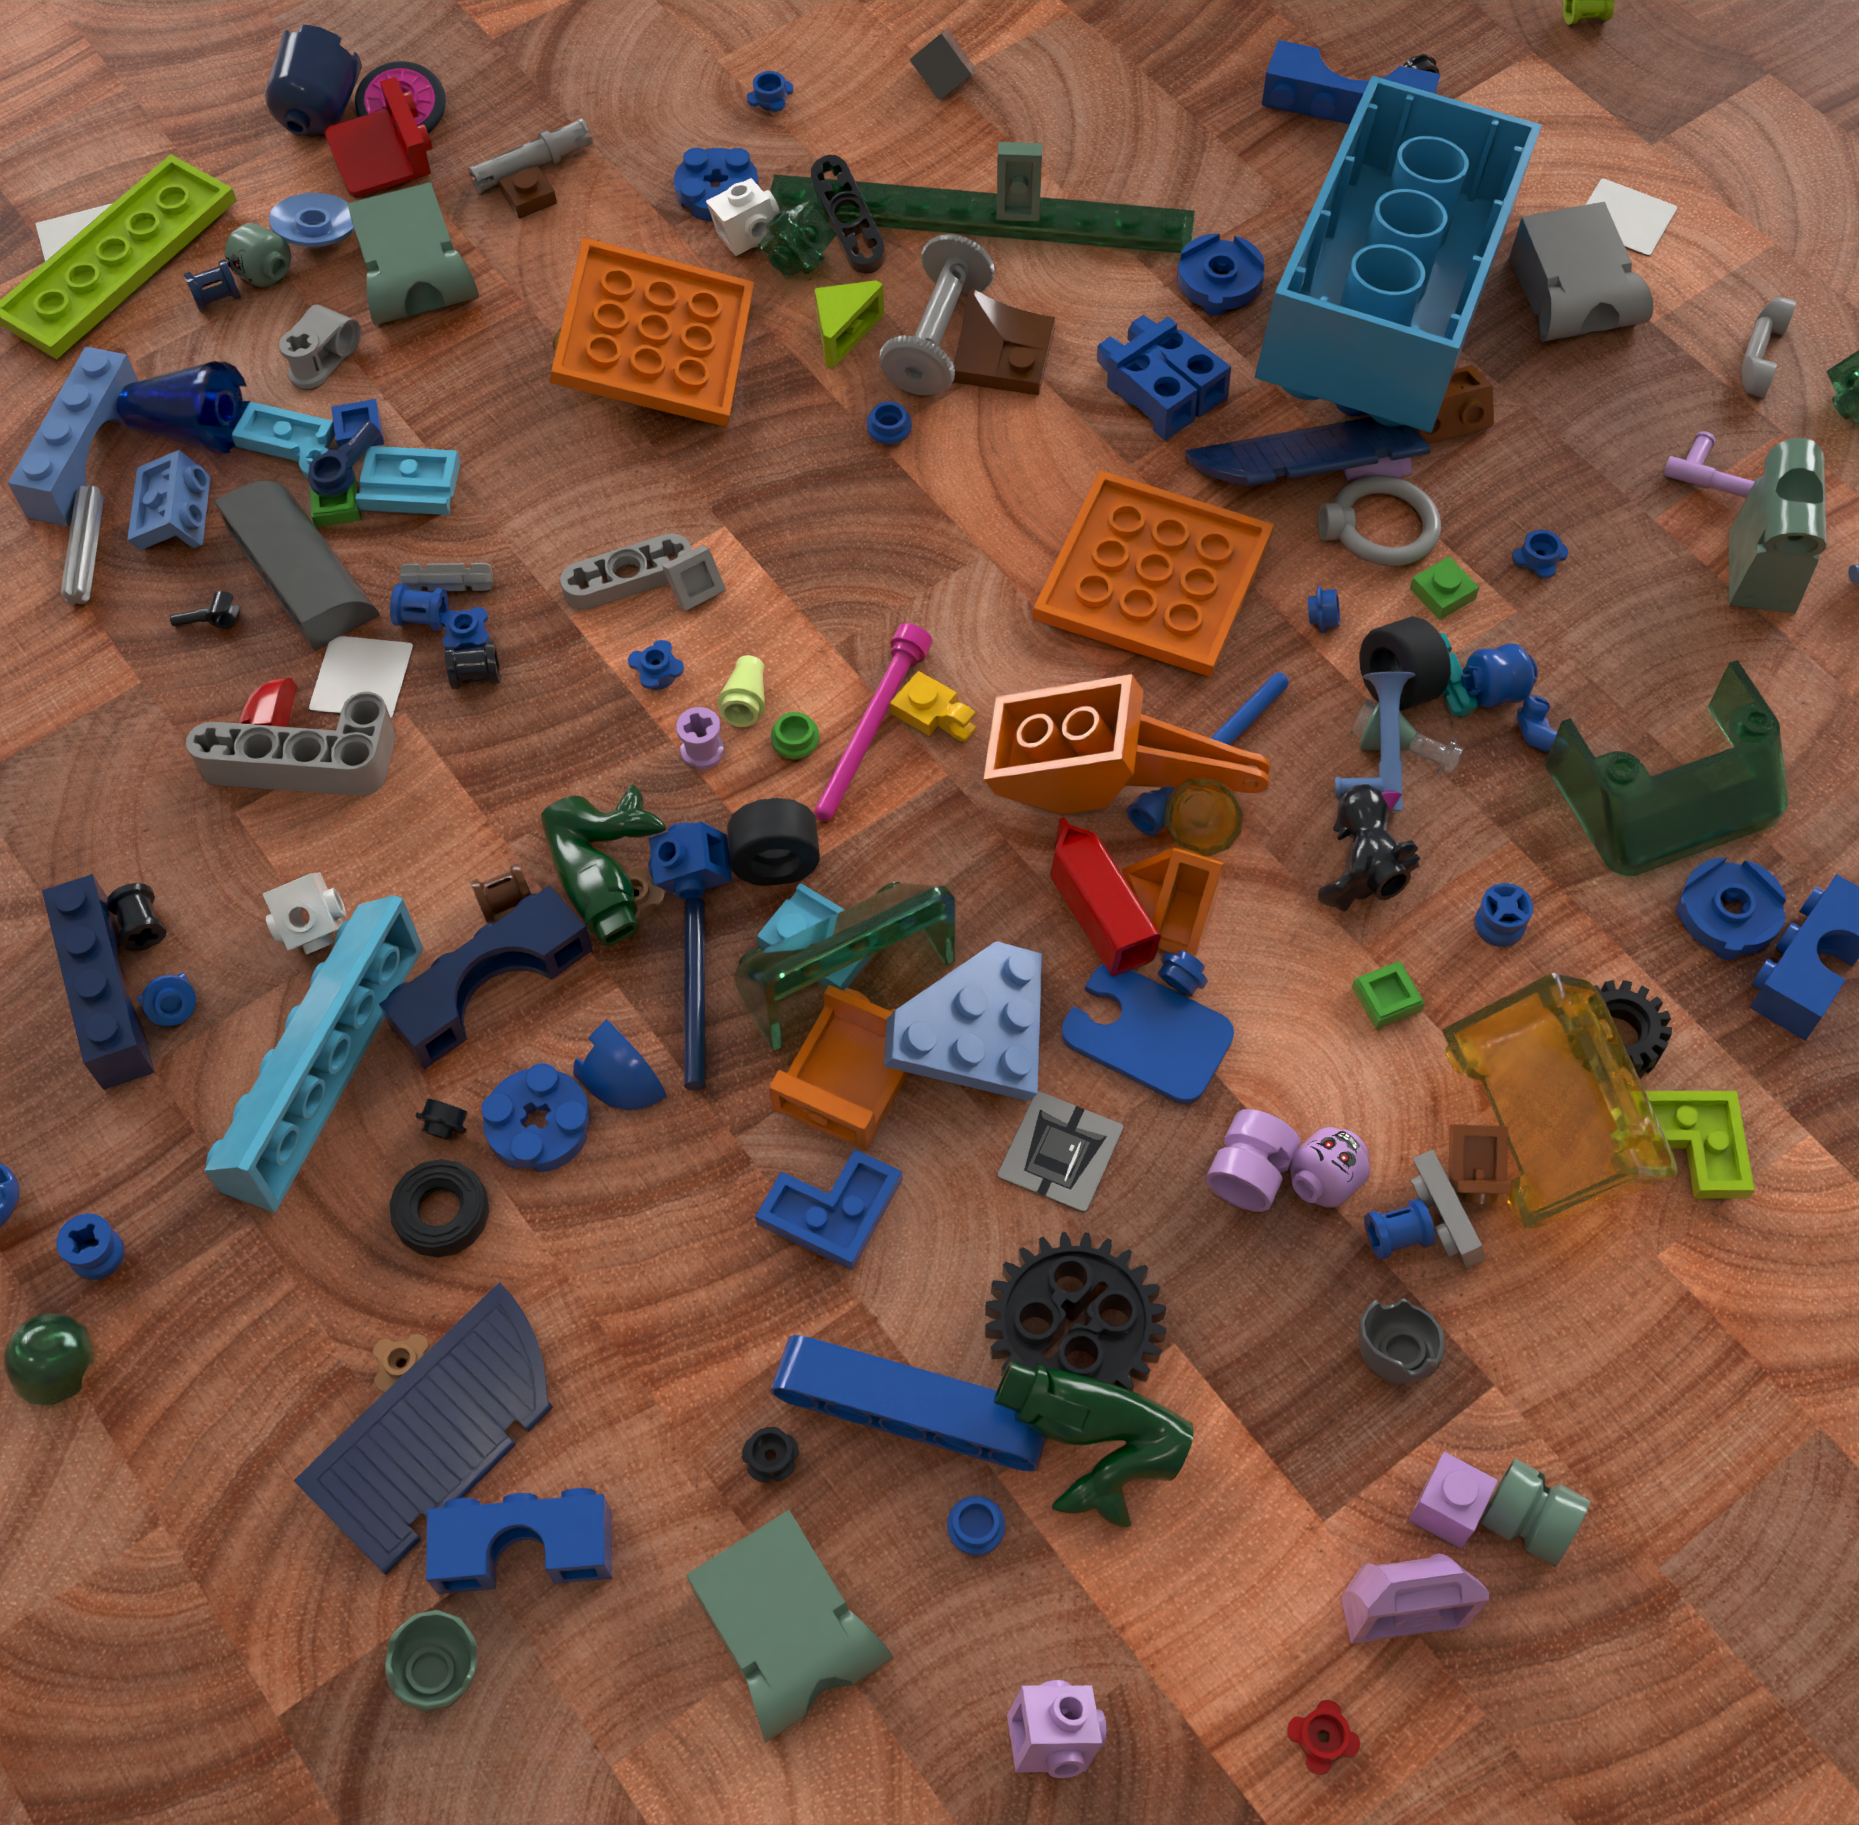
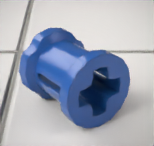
M396 584L390 602L392 624L395 626H403L405 622L430 625L432 630L442 631L444 626L441 623V617L449 608L447 591L436 588L434 592L409 590L405 584Z
M1420 1198L1409 1200L1407 1207L1383 1214L1372 1211L1364 1216L1365 1230L1370 1246L1379 1260L1391 1256L1392 1251L1415 1244L1428 1247L1435 1243L1432 1218L1425 1203Z

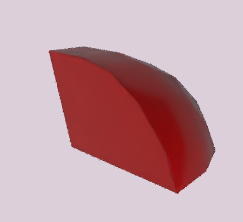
M272 679L255 689L247 698L240 712L238 723L288 727L297 687L293 679Z

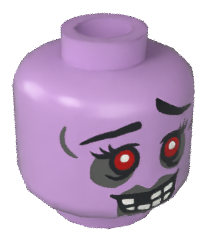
M1335 1127L1319 1129L1294 1152L1289 1166L1292 1186L1298 1196L1306 1202L1315 1203L1325 1208L1340 1206L1369 1178V1152L1365 1143L1355 1133L1346 1129Z

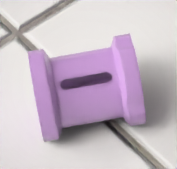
M695 707L684 711L676 723L677 735L683 742L680 747L683 761L687 766L694 767L697 770H708L717 766L724 755L723 741L719 737L721 727L718 716L712 710L704 707Z

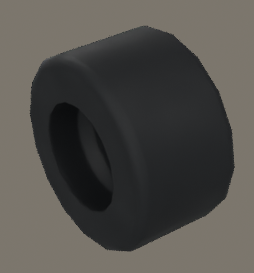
M1413 616L1371 630L1362 641L1359 652L1362 678L1366 674L1378 672H1410L1416 674V676L1408 679L1403 686L1399 711L1436 699L1446 690L1451 676L1450 656L1446 643L1438 630L1426 620ZM1363 678L1364 684L1371 696L1379 702L1375 686L1370 680Z
M770 798L751 802L734 812L727 824L731 870L741 880L750 884L770 886L794 883L803 880L813 873L820 862L816 816L806 805L795 800Z

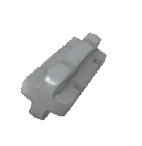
M465 563L426 564V568H421V564H403L400 568L399 580L400 584L407 585L409 590L422 591L423 587H428V591H435L436 588L445 589L446 591H466L467 586H472V591H488L493 585V572L491 565L488 563H471L470 568H465Z

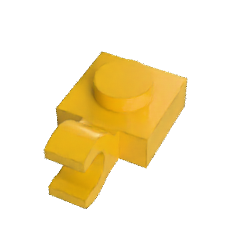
M920 671L910 679L890 702V711L893 716L928 736L939 727L956 740L966 743L977 730L975 725L969 723L975 717V711L969 706L958 702L957 692Z

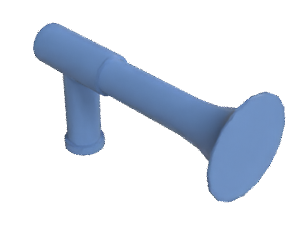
M1378 672L1363 676V678L1370 680L1375 686L1379 697L1381 734L1379 777H1335L1336 799H1340L1345 791L1353 786L1368 784L1381 791L1393 790L1401 793V798L1391 812L1403 811L1399 706L1403 686L1408 679L1416 676V674L1410 672Z

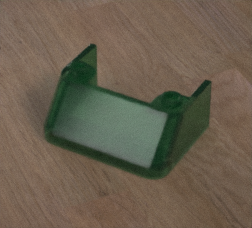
M1738 660L1728 664L1707 707L1733 748L1663 773L1650 776L1643 763L1637 757L1627 752L1613 751L1595 757L1571 718L1561 721L1544 765L1604 863L1613 872L1623 876L1640 875L1772 827L1779 822L1788 806V791L1780 724Z

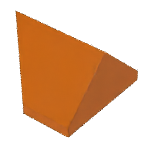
M1174 847L1122 868L1126 881L1161 934L1158 949L1173 954L1183 950L1196 957L1217 900L1223 862Z

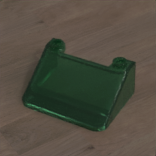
M892 882L882 887L876 895L767 948H756L747 952L740 959L739 966L734 973L736 989L771 1049L775 1051L783 1047L777 1000L922 929L943 963L948 965L954 962L955 898L945 886Z

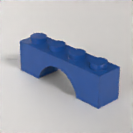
M1278 40L1266 72L1262 105L1350 125L1370 80H1354L1336 74L1321 59L1319 48ZM1399 66L1389 75L1382 77V79L1436 94L1441 74Z

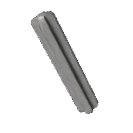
M93 485L90 487L80 486L75 494L61 587V595L65 598V602L70 605H75L76 603L84 605L90 599L104 502L100 489Z

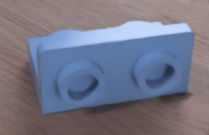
M180 450L138 467L127 541L139 550L165 541L173 536L179 537L192 548L203 545L210 486L209 473Z

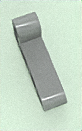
M359 692L345 701L336 731L204 722L189 732L186 738V747L201 777L210 784L363 796L372 794L383 786L395 743L396 731L383 698L376 693Z

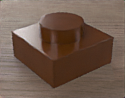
M538 165L499 179L501 192L519 219L557 204L555 191Z

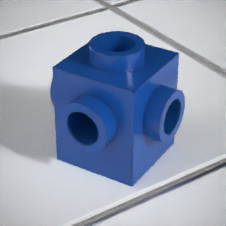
M698 821L695 823L684 822L674 824L668 828V832L649 838L651 857L648 861V868L655 886L674 894L676 898L684 900L699 898L705 894L707 889L732 882L727 834L702 821Z

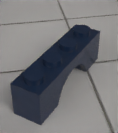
M93 874L42 890L84 1065L103 1090L155 1073L144 1028L133 1007L121 972L117 953V946L121 945L118 938L119 930L115 915L108 908V897Z
M549 885L538 894H531L522 899L517 904L515 910L496 923H489L480 928L473 939L454 952L445 953L438 957L427 971L411 982H405L395 987L388 997L379 1003V1006L389 1027L425 1070L467 1040L464 1026L466 1007L472 995L481 985L497 975L511 971L534 972L552 980L593 951L587 928Z

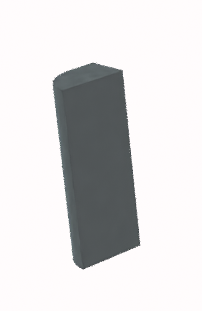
M257 481L239 487L214 500L227 531L313 651L380 615L285 486L273 481Z

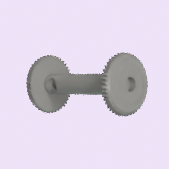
M940 235L926 243L921 253L920 262H922L921 266L924 267L923 270L926 271L925 274H928V278H932L931 281L935 282V287L920 324L913 337L910 335L908 337L905 335L901 337L899 335L898 338H890V341L887 340L879 353L880 366L888 379L900 389L912 394L935 395L946 391L952 385L955 376L954 365H952L953 362L950 361V357H947L944 350H940V343L960 294L962 293L965 296L968 294L969 289L983 293V290L989 288L994 279V264L988 253L976 242L959 235Z

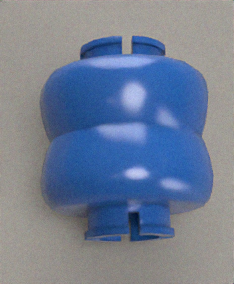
M1508 643L1495 649H1477L1469 656L1466 666L1462 670L1464 674H1461L1462 686L1465 687L1469 697H1476L1478 705L1483 708H1494L1504 702L1519 703L1530 696L1533 686L1537 681L1535 677H1538V670L1535 660L1531 659V655H1528L1524 648L1518 644Z

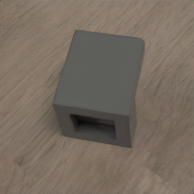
M948 29L944 30L909 59L938 99L944 98L976 71V68Z

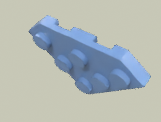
M996 941L897 1008L887 1018L884 1067L1029 1101L1038 1094L1042 953Z

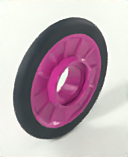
M407 61L389 62L376 67L362 79L355 95V110L358 117L386 109L380 81L392 77L397 78L403 93L411 92L419 117L414 118L417 126L424 124L429 133L438 125L443 117L446 107L444 88L437 76L422 65Z

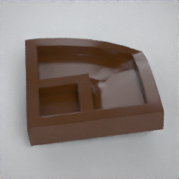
M969 289L953 369H955L953 383L1039 395L1055 330V317L1017 309L998 302L976 290Z

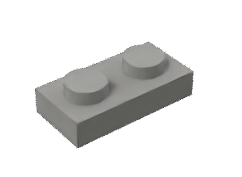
M1432 1149L1413 1158L1419 1176L1410 1179L1418 1198L1425 1203L1426 1207L1435 1206L1443 1223L1434 1228L1448 1257L1459 1254L1466 1269L1486 1260L1483 1246L1434 1150Z

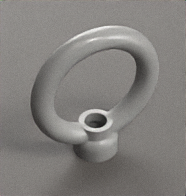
M1372 475L1356 479L1347 484L1338 493L1333 503L1321 504L1318 514V530L1321 540L1340 539L1346 548L1366 561L1385 566H1402L1421 560L1433 550L1440 537L1441 519L1431 498L1416 485L1397 477ZM1369 494H1388L1398 497L1409 503L1418 512L1422 521L1421 535L1416 541L1403 547H1385L1370 542L1355 529L1356 518L1352 505L1359 498Z

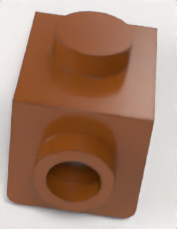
M1450 1124L1449 1182L1454 1191L1464 1193V1202L1496 1204L1498 1194H1513V1183L1507 1181L1508 1126Z

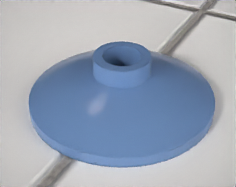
M304 193L288 197L276 204L269 215L271 230L281 236L285 242L297 246L321 247L332 245L346 239L354 231L347 206L348 202L330 194Z

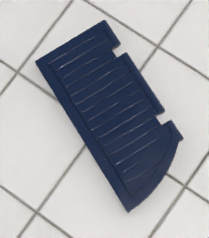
M1371 417L1189 449L1185 450L1187 461L1202 473L1219 480L1250 487L1275 482V477L1285 476V474L1289 479L1377 464L1378 459L1386 458L1387 456L1391 461L1427 455L1430 454V447L1413 427L1407 425L1389 427L1376 422Z
M501 1282L490 1290L293 1480L385 1575L421 1540L409 1527L421 1514L427 1518V1509L445 1508L446 1501L463 1498L516 1445L514 1440L504 1432L515 1420L529 1432L553 1408L547 1401L546 1374L536 1336L526 1315Z

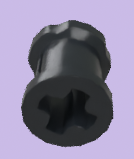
M487 641L485 647L456 650L453 646L445 647L446 669L452 690L459 689L462 683L490 680L492 684H499L501 682L498 653L494 641Z
M133 883L121 886L114 890L107 899L108 908L112 914L117 916L121 927L118 935L120 944L125 946L127 950H146L153 945L159 944L166 937L165 925L156 918L152 906L155 900L154 892L146 884Z

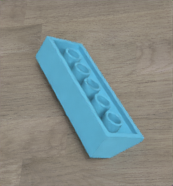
M392 895L359 904L350 920L344 921L339 927L334 948L327 960L320 963L314 970L310 989L300 1005L295 1006L289 1013L285 1024V1032L276 1048L269 1050L264 1056L260 1065L258 1079L249 1094L243 1095L238 1101L233 1113V1122L223 1139L216 1141L208 1153L204 1171L219 1192L276 1213L385 1018L379 1003L385 1000L395 987L406 981L423 950L422 943L403 898Z

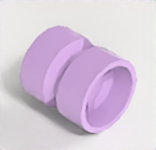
M1243 1109L1236 1113L1224 1139V1144L1227 1147L1218 1150L1205 1181L1216 1195L1228 1203L1242 1209L1264 1212L1270 1209L1283 1179L1280 1173L1288 1170L1294 1152L1299 1147L1300 1138L1287 1123L1266 1112Z

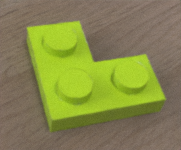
M1629 1091L1625 1098V1106L1632 1149H1686L1694 1199H1749L1755 1189L1737 1091Z

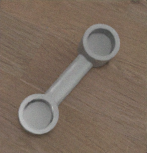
M1781 296L1777 297L1767 304L1757 317L1741 366L1742 386L1747 394L1765 398L1777 363L1763 359L1771 332L1784 336L1797 303L1796 300Z

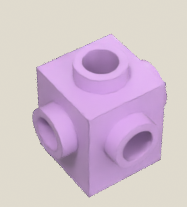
M1053 1680L1039 1686H1022L1007 1714L1016 1773L1048 1772L1050 1776L1055 1778L1073 1777L1086 1772L1099 1748H1102L1105 1744L1106 1720L1103 1711L1096 1709L1092 1685L1071 1686L1066 1681Z

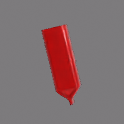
M1065 817L1060 818L1050 877L1110 975L1116 976L1152 962L1156 957L1161 934L1095 833L1070 825Z

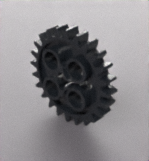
M1062 1232L1060 1244L1057 1248H1052L1044 1237L1039 1238V1254L1036 1256L1026 1248H1020L1019 1262L1021 1267L1009 1262L1003 1264L1002 1274L1007 1282L993 1280L991 1294L998 1300L987 1301L985 1305V1315L995 1319L985 1324V1337L998 1340L990 1346L991 1359L1008 1358L1001 1367V1376H1003L1008 1363L1012 1360L1031 1369L1036 1363L1044 1365L1046 1370L1058 1369L1110 1383L1130 1391L1134 1389L1130 1377L1147 1382L1150 1369L1145 1362L1158 1363L1161 1350L1153 1343L1164 1342L1167 1329L1156 1324V1322L1164 1319L1166 1306L1152 1304L1159 1296V1284L1142 1285L1147 1278L1148 1267L1142 1265L1131 1270L1129 1264L1132 1251L1129 1249L1122 1252L1118 1257L1110 1255L1112 1240L1109 1238L1102 1243L1099 1249L1091 1248V1237L1086 1232L1081 1238L1079 1246H1072L1067 1233ZM1070 1276L1079 1279L1084 1287L1076 1292H1066L1061 1290L1056 1285V1282L1060 1278ZM1099 1285L1106 1286L1107 1291L1101 1293L1088 1306L1085 1324L1075 1323L1063 1338L1054 1356L1050 1359L1044 1358L1043 1353L1053 1347L1063 1336L1066 1318L1071 1321L1076 1320L1087 1305L1095 1289ZM1109 1309H1116L1123 1312L1129 1321L1124 1325L1111 1326L1102 1320L1100 1314ZM1038 1317L1045 1320L1050 1325V1329L1042 1334H1031L1021 1324L1026 1319ZM1074 1351H1085L1094 1358L1095 1363L1088 1368H1076L1070 1365L1066 1360V1356Z

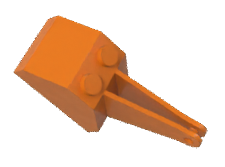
M1129 674L996 697L983 780L997 796L1062 815L1105 809L1124 786L1216 789L1260 793L1265 791L1269 785L1270 761L1260 754L1233 747L1141 714L1144 691L1134 676Z

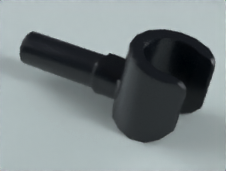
M219 591L214 593L209 608H200L196 611L170 615V622L172 626L209 622L215 627L228 629L234 624L240 606H231L233 600L231 593Z

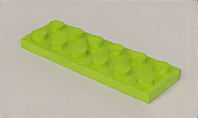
M170 154L0 300V326L58 359L237 201L233 188Z

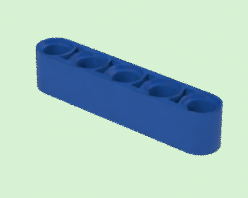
M801 1335L789 1336L770 1390L778 1399L801 1408L1020 1471L1030 1472L1038 1469L1046 1441L1045 1437L1032 1430L1027 1423L1015 1421V1411L993 1403L996 1390Z

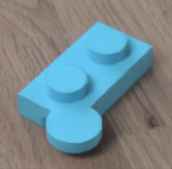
M250 402L231 436L236 447L298 461L302 474L308 478L310 463L314 458L328 451L335 437L332 420Z

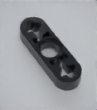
M836 155L822 156L815 161L811 168L814 191L850 266L860 273L875 272L883 265L886 257L882 236L847 163ZM828 171L837 176L841 193L835 196L830 182L825 180L824 173ZM845 205H853L860 210L858 219L848 224L840 222L836 218V214ZM861 232L866 246L869 249L872 248L873 255L869 258H865L862 253H859L858 242L855 236Z

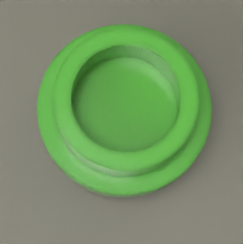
M800 712L784 714L777 720L771 730V743L774 750L782 757L788 759L805 758L812 754L819 745L820 736L817 725L807 715Z

